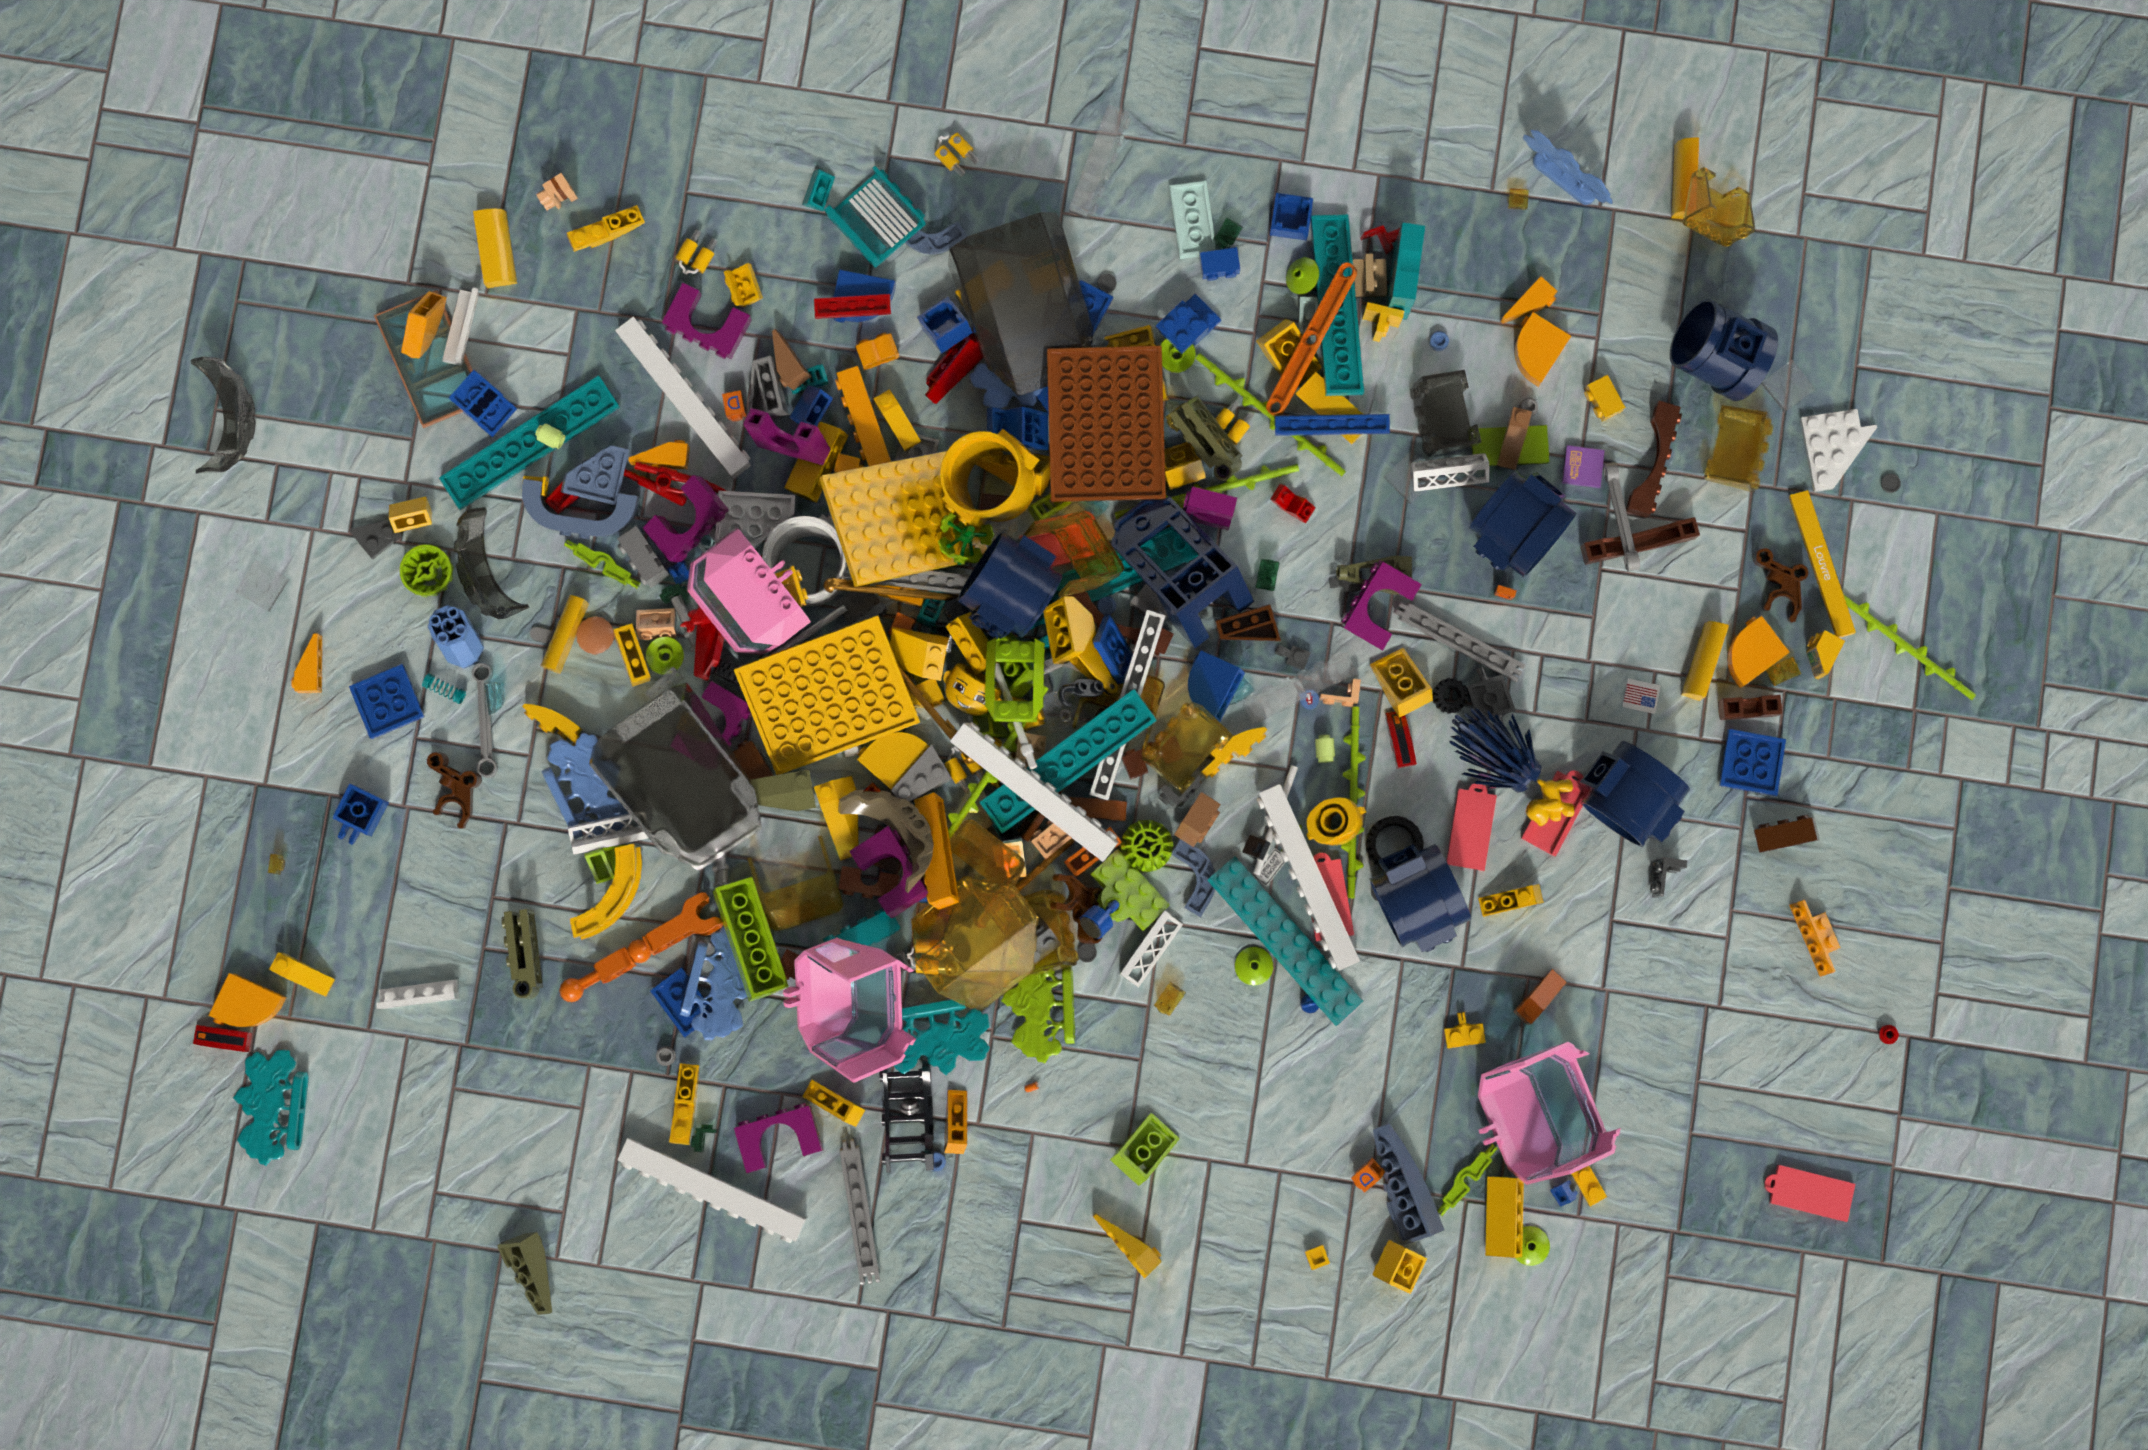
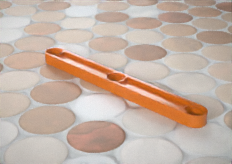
M1343 263L1337 270L1266 405V409L1271 415L1280 416L1286 410L1357 276V269L1351 263ZM1348 267L1352 268V274L1345 277L1343 275L1344 270ZM1315 335L1316 341L1313 344H1308V337ZM1276 402L1280 403V409L1272 412V405Z

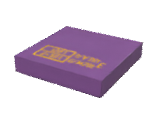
M1567 445L1562 484L1600 488L1605 450Z

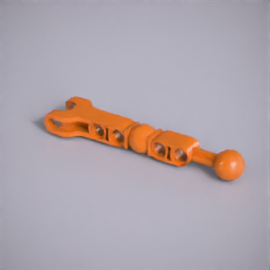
M701 892L687 899L681 914L642 936L643 939L633 940L628 948L623 947L596 962L593 966L595 969L593 972L579 980L576 978L564 980L559 989L562 999L567 1002H576L582 997L584 989L600 980L604 984L616 979L637 966L636 963L646 962L651 954L655 956L690 935L709 936L723 926V922L719 917H712L706 920L700 918L701 909L709 903L708 894Z

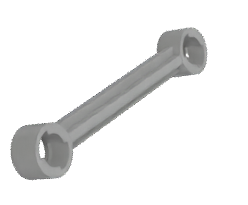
M1616 462L1603 465L1605 481L1609 486L1624 550L1625 568L1627 572L1639 570L1640 559L1638 552L1635 551L1619 483L1618 465Z
M478 663L472 669V677L477 681L481 746V760L477 764V772L485 778H492L498 772V765L493 760L489 698V681L493 677V670L485 663ZM480 667L489 671L487 678L483 680L476 674ZM486 761L494 766L493 772L490 774H485L483 769H481L482 764Z

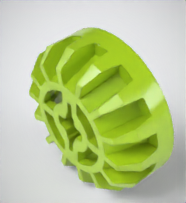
M419 545L404 555L400 563L399 573L402 583L409 591L415 595L427 598L428 596H438V593L448 589L449 582L453 580L452 571H454V567L449 556L440 548L433 545ZM441 567L442 577L438 580V569ZM425 569H428L430 574L427 575ZM435 580L437 582L432 586L423 585L426 581Z
M1150 819L1139 820L1130 825L1123 834L1121 852L1125 860L1128 859L1132 863L1131 866L1138 871H1156L1162 868L1172 855L1173 841L1171 834L1161 823ZM1145 832H1152L1156 834L1158 838L1153 839L1152 837L1146 836ZM1142 833L1143 838H1141L1139 844L1134 845L1135 838ZM1144 841L1153 844L1150 846V850L1147 851L1146 848H1140L1144 845ZM1161 845L1160 851L1153 857L1152 853L1155 847ZM1141 852L1142 854L1149 855L1150 858H1143L1137 853Z

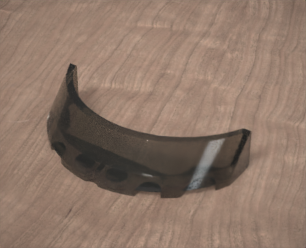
M198 357L191 359V364L206 375L217 391L224 417L220 444L209 461L196 469V474L219 473L229 470L245 456L255 433V407L252 396L248 394L242 377L236 374L220 358Z
M486 507L467 509L457 521L456 526L459 527L458 538L454 542V552L458 554L456 569L467 597L473 605L476 604L481 609L482 614L497 619H506L530 608L528 604H521L509 598L501 590L492 575L484 545Z

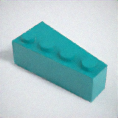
M882 908L874 912V917L868 919L866 916L857 921L858 925L852 928L848 925L839 930L840 934L836 936L831 934L822 940L827 942L839 938L871 946V944H876L897 933L901 927L895 917L890 918Z

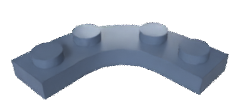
M901 214L900 216H901V217L909 224V226L912 228L913 226H912V225L908 222V220ZM896 217L895 219L906 231H909ZM891 221L892 225H893L902 235H904V234L902 233V231ZM957 221L936 234H927L919 230L905 244L919 253L935 255L953 249L967 240L968 236Z
M1180 839L1172 852V856L1187 864L1196 876V887L1184 908L1201 918L1215 892L1213 886L1207 881L1215 871L1210 859L1204 852Z

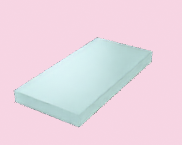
M1206 180L1169 185L1179 258L1199 257L1200 252L1217 250Z

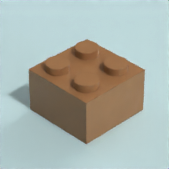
M1201 792L1174 835L1192 847L1197 842L1201 844L1220 814L1218 808L1221 804Z

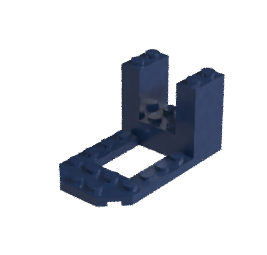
M1166 497L1163 500H1142L1115 521V534L1111 542L1113 549L1157 594L1172 625L1194 649L1209 638L1198 613L1222 595L1239 613L1254 602L1238 566L1171 497ZM1167 525H1170L1199 555L1171 578L1140 548Z

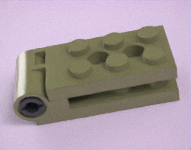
M1198 395L1170 415L1174 426L1182 431L1186 442L1191 443L1194 447L1195 454L1200 459H1203L1209 469L1215 465L1214 475L1217 479L1222 481L1228 480L1241 469L1242 461L1240 458L1243 455Z
M529 909L519 910V913L513 911L504 912V917L501 918L503 929L506 928L504 945L505 948H508L509 954L506 956L507 967H510L511 980H515L513 993L519 998L533 999L538 995L539 988H543L535 914L533 910Z

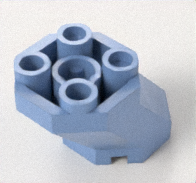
M449 605L435 610L432 616H430L428 629L447 662L463 669L477 664L481 653H483L484 645L466 613Z

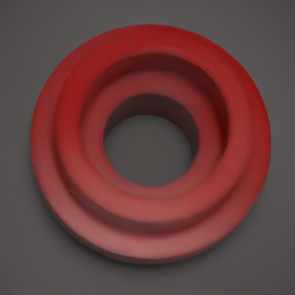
M1884 1025L1880 1028L1879 1039L1883 1043L1893 1044L1898 1040L1899 1033L1894 1026ZM1888 1031L1892 1033L1891 1038H1888L1886 1036V1033Z

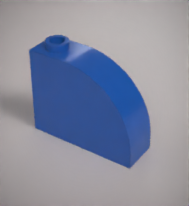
M839 270L834 297L890 294V301H892L896 283L894 280ZM879 315L834 318V321L841 323L845 321L865 322Z
M1200 651L1199 655H1196L1193 660V666L1188 678V692L1192 703L1203 715L1219 724L1245 672L1231 663Z

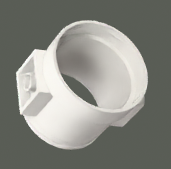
M822 514L819 518L810 516L790 518L779 524L770 533L765 542L762 559L771 569L778 563L783 550L793 541L808 536L826 539L840 552V568L835 578L847 579L844 577V574L848 573V570H846L847 562L830 515L826 517ZM823 589L817 593L807 594L806 606L823 605L834 599L841 590H833L832 593H829Z

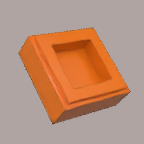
M1498 585L1495 588L1494 594L1495 596L1512 600L1517 590Z

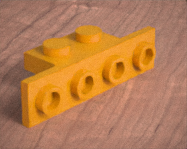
M1805 900L1790 904L1791 911L1819 976L1836 972L1828 953L1841 947L1826 912L1812 917Z

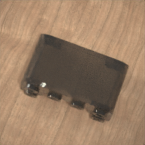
M1465 369L1422 376L1410 388V397L1414 400L1415 405L1414 414L1419 422L1418 432L1423 440L1422 450L1428 457L1477 446L1482 443L1478 425L1470 427L1463 392L1469 388Z

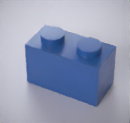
M1237 247L1200 252L1199 261L1202 280L1214 281L1218 277L1224 276L1226 278H1234L1237 274H1240Z
M808 385L789 418L797 424L804 422L818 426L833 398L820 388Z

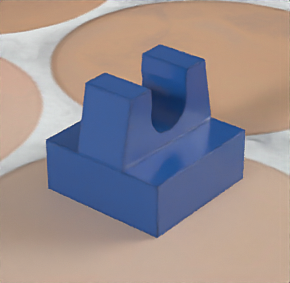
M685 560L667 569L677 586L688 581L689 567Z
M1570 1180L1550 1189L1560 1207L1577 1199L1578 1192L1576 1190L1572 1192L1569 1187L1572 1184Z

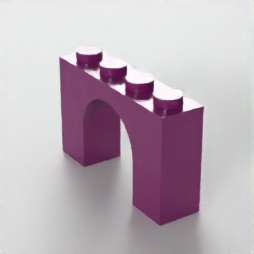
M682 283L662 321L665 330L673 335L676 333L682 335V339L689 343H692V341L698 343V346L706 351H709V349L715 351V354L722 359H726V357L732 359L752 321L750 315L733 307L720 330L711 334L700 333L692 327L691 317L702 295L699 290Z
M753 408L750 409L743 423L759 448L820 465L824 464L831 450L819 428L815 425L800 422L793 436L778 428L768 412Z
M692 475L681 487L682 491L694 504L696 510V519L690 530L679 534L665 517L654 515L643 527L666 558L672 562L679 563L687 557V553L697 547L700 540L705 535H708L712 531V527L717 522L723 520L725 514L729 511L728 507L704 478Z
M1192 486L1191 492L1187 491L1183 510L1196 523L1229 531L1237 497Z
M1379 560L1378 563L1375 562L1370 570L1372 574L1369 579L1363 581L1360 587L1362 591L1359 596L1356 595L1350 604L1352 608L1349 613L1346 612L1343 615L1341 627L1383 651L1392 634L1374 624L1369 618L1367 612L1369 599L1379 590L1391 589L1413 601L1422 584Z
M711 681L701 697L724 713L726 727L723 734L715 741L701 742L680 730L670 746L712 772L713 769L719 767L721 755L729 751L732 746L731 740L734 736L737 737L742 730L741 724L744 720L747 721L749 719L751 711L747 702Z
M887 826L849 852L858 867L863 871L884 858L892 857L900 860L903 866V877L900 883L894 889L878 898L886 914L890 918H894L925 898L928 891L924 877H922L908 893L906 892V879L912 875V861L909 858L911 854L907 846H902L899 840L902 838L896 829L892 830Z
M805 1103L795 1105V1110L789 1112L785 1108L775 1111L776 1115L768 1117V1114L756 1117L757 1121L750 1123L749 1120L738 1123V1127H735L734 1131L746 1174L767 1167L761 1140L764 1132L774 1124H785L795 1131L803 1156L823 1151L811 1105L806 1106Z

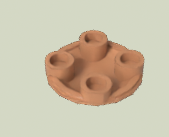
M597 616L589 617L582 621L576 633L577 642L581 649L593 655H598L608 650L615 639L611 624L604 618Z

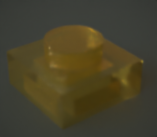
M1510 188L1508 209L1527 210L1529 190Z
M270 854L268 873L281 875V871L285 867L283 856Z

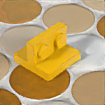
M1367 302L1362 319L1376 322L1373 341L1380 342L1381 338L1386 336L1389 326L1399 328L1404 311Z

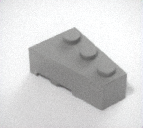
M772 356L752 361L749 411L753 408L768 412L771 419L789 413L782 383L779 381L780 375L776 369V361Z
M637 526L617 538L620 542L617 546L623 554H628L630 557L628 562L634 570L637 569L641 575L638 577L644 586L648 584L653 588L670 576Z
M932 744L892 788L895 797L899 799L904 798L908 802L913 803L915 799L925 796L952 780Z

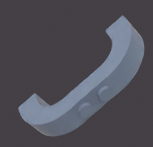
M523 479L522 499L528 514L538 524L551 530L560 531L559 535L571 537V533L579 534L578 538L590 539V536L607 537L615 535L632 522L639 505L640 497L618 493L614 512L604 520L595 521L555 515L547 509L544 503V496L541 495L543 482Z

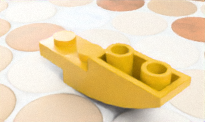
M636 205L602 217L601 221L567 232V238L574 252L589 246L594 248L634 230L644 224L645 221Z
M523 704L522 707L526 710L524 714L531 720L535 718L540 722L538 726L545 733L550 731L554 734L559 729L557 733L563 739L569 738L573 742L572 746L576 745V740L579 738L578 735L583 730L577 724L551 709L533 704Z
M1260 727L1247 730L1218 745L1209 754L1214 760L1201 771V774L1205 778L1209 776L1213 778L1220 771L1218 767L1222 763L1226 765L1233 759V753L1238 758L1242 755L1246 757L1253 750L1251 746L1255 742L1259 744L1266 738L1264 733L1268 729Z
M683 1063L679 1065L670 1143L690 1145L697 1101L699 1065Z

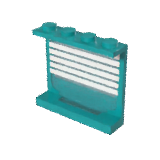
M874 166L872 169L875 174L836 208L833 209L829 205L824 211L828 218L870 264L876 268L923 228L926 223L923 219L925 217L923 212L919 208L915 209L912 206L913 202L907 195L903 196L900 193L901 189L895 182L891 183L888 180L889 176L883 169L879 170Z

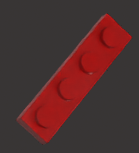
M890 294L815 298V319L890 315Z

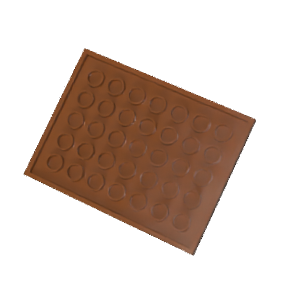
M1162 346L1047 349L1051 502L1166 499Z

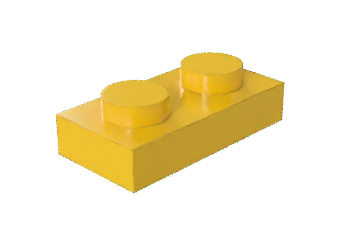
M1590 1166L1571 1174L1590 1207L1607 1197Z

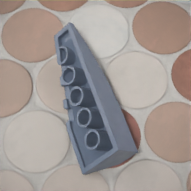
M1390 1124L1373 1129L1377 1154L1381 1158L1380 1166L1385 1170V1184H1383L1384 1192H1387L1389 1202H1386L1387 1208L1402 1246L1443 1231L1444 1227L1427 1185L1402 1140Z

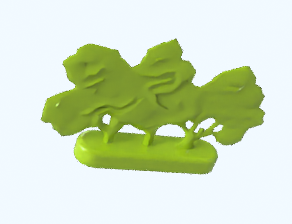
M1053 951L1031 968L1021 954L1017 953L1014 958L1009 960L1008 966L1010 976L1014 978L1018 985L1016 988L1008 989L1001 1001L1006 1006H1011L1012 1011L1017 1016L1023 1015L1026 1021L1015 1030L1011 1042L1021 1049L1027 1057H1036L1038 1062L1046 1063L1049 1056L1058 1055L1062 1050L1060 1041L1055 1038L1060 1028L1064 1030L1065 1043L1075 1044L1072 966L1063 967L1062 979H1058L1054 973L1061 962V958ZM1050 976L1052 980H1046V977ZM1059 984L1062 985L1063 1000H1056L1052 993V988ZM1063 1006L1062 1021L1055 1022L1050 1017L1051 1007ZM1054 1026V1028H1051L1052 1033L1045 1036L1044 1031L1048 1027ZM1053 1036V1040L1048 1041V1038Z

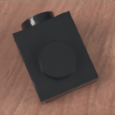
M995 824L987 828L990 839L996 845L1002 844L1003 841L1011 840L1020 833L1016 824L1004 833H1001Z
M1249 835L1242 852L1253 859L1263 860L1271 843Z

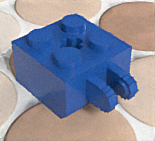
M349 784L333 815V819L343 823L338 838L344 839L350 827L354 829L348 841L351 845L356 842L360 833L372 837L389 802L355 785ZM359 807L364 809L362 813L358 812Z

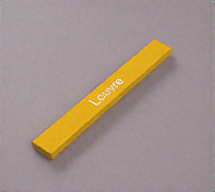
M1809 491L1791 494L1789 500L1834 634L1839 638L1855 634L1856 631Z

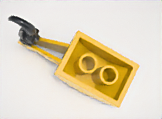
M1064 596L1047 606L1043 613L1053 664H1063L1070 661L1088 678L1078 679L1070 684L1062 685L1058 691L1060 702L1065 706H1072L1071 703L1065 700V692L1073 693L1078 697H1098L1102 694L1110 696L1117 692L1118 685L1092 641L1096 634L1093 615L1073 596Z

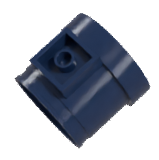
M1705 299L1693 306L1679 324L1670 347V362L1674 367L1711 385L1714 392L1731 401H1740L1753 393L1768 374L1776 356L1778 335L1773 327L1756 318L1747 319L1711 299Z
M1516 470L1491 496L1471 523L1469 529L1480 537L1473 547L1477 549L1475 552L1480 557H1487L1492 561L1490 564L1495 569H1502L1504 571L1511 567L1524 578L1556 543L1577 513L1562 502L1566 495L1539 473H1533L1527 479Z
M1002 531L987 548L983 557L980 558L965 582L957 601L972 610L969 616L972 624L978 628H985L993 638L998 639L999 637L1001 639L1012 631L1022 638L1039 619L1061 582L1062 574L1057 573L1050 567L1057 556L1025 535L1016 540Z
M1622 740L1612 754L1602 751L1582 778L1580 783L1587 787L1589 792L1580 803L1589 813L1631 843L1643 847L1650 837L1663 842L1670 835V831L1681 820L1685 812L1679 805L1690 791V788L1678 775L1660 761L1635 745Z
M1412 844L1378 860L1383 872L1374 878H1369L1379 905L1402 948L1411 942H1415L1421 952H1429L1439 944L1452 941L1454 937H1457L1454 928L1471 920V915L1462 892L1436 844L1420 851Z

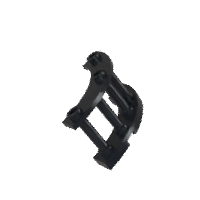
M922 1061V1069L908 1071L905 1074L901 1072H888V1068L880 1071L879 1078L880 1082L884 1084L885 1114H882V1126H885L886 1134L885 1153H882V1165H886V1172L890 1173L891 1162L922 1161L926 1165V1171L934 1170L932 1096H928L931 1095L932 1084L930 1064L928 1061ZM918 1078L923 1080V1090H920V1092L889 1093V1080ZM890 1101H924V1112L914 1115L890 1116ZM921 1122V1124H925V1133L921 1134V1136L891 1137L892 1123ZM921 1143L925 1145V1151H921V1153L891 1155V1145Z

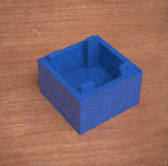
M1276 193L1270 236L1307 241L1313 198Z
M948 296L917 316L923 331L941 354L973 333L966 318Z

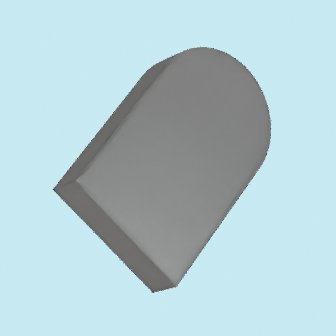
M534 627L530 631V636L535 641L549 644L554 632Z

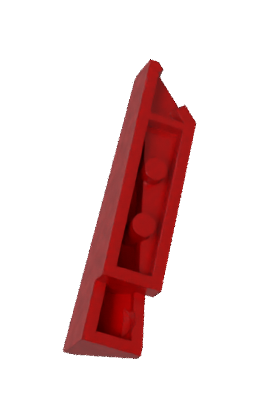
M976 324L972 330L973 333L949 348L926 378L929 390L925 393V396L931 402L937 404L984 357L982 351L999 342L987 328Z
M700 586L699 595L707 602L714 593L709 586ZM722 606L716 610V616L727 629L730 613ZM712 622L703 627L697 625L694 676L706 681L709 680L711 668L717 667L720 661L724 637Z

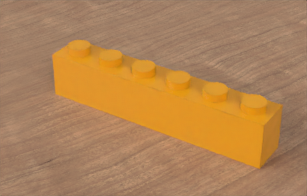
M858 366L837 372L838 379H835L838 391L841 389L844 396L841 397L844 408H849L850 414H847L850 426H855L856 431L853 434L856 443H861L862 449L859 452L862 460H867L868 466L891 462Z
M933 792L915 799L914 803L919 813L927 820L931 829L933 855L930 865L925 872L924 882L927 886L928 893L926 897L929 904L939 910L959 903L944 800Z

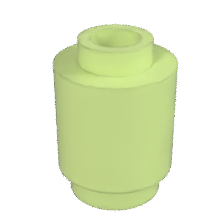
M546 423L543 426L540 425L535 433L538 441L553 449L561 448L566 437L562 434V431Z
M1319 735V739H1315L1318 763L1334 762V738H1330V735Z

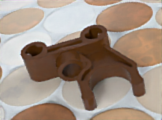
M1767 548L1757 550L1753 554L1754 564L1768 570L1765 578L1780 585V589L1768 594L1762 609L1769 611L1775 598L1786 597L1790 600L1793 607L1792 613L1787 620L1790 623L1795 622L1797 615L1802 609L1800 582L1808 577L1807 567L1802 564L1794 565L1791 568L1773 561L1771 550ZM1760 553L1765 554L1766 562L1761 561ZM1800 570L1802 575L1796 577L1794 571Z
M431 753L427 757V765L434 771L442 774L438 781L440 784L452 789L451 794L439 798L433 814L441 815L443 807L447 803L456 802L463 810L462 819L457 823V827L464 829L472 817L473 788H477L481 784L482 777L476 771L461 773L448 766L449 759L444 753ZM437 756H439V759H438V760L440 761L439 766L436 765V764H437V761H435V758H436ZM469 776L474 777L473 783L468 782Z
M1054 874V881H1063L1067 884L1069 895L1064 903L1052 902L1050 908L1063 911L1073 909V920L1078 923V940L1081 943L1087 944L1099 943L1102 938L1097 939L1089 936L1080 924V917L1093 905H1099L1097 900L1103 889L1087 888L1073 875Z

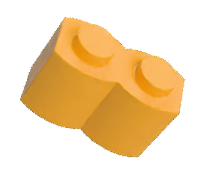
M880 333L875 339H863L856 345V350L864 370L899 358V353L891 333Z

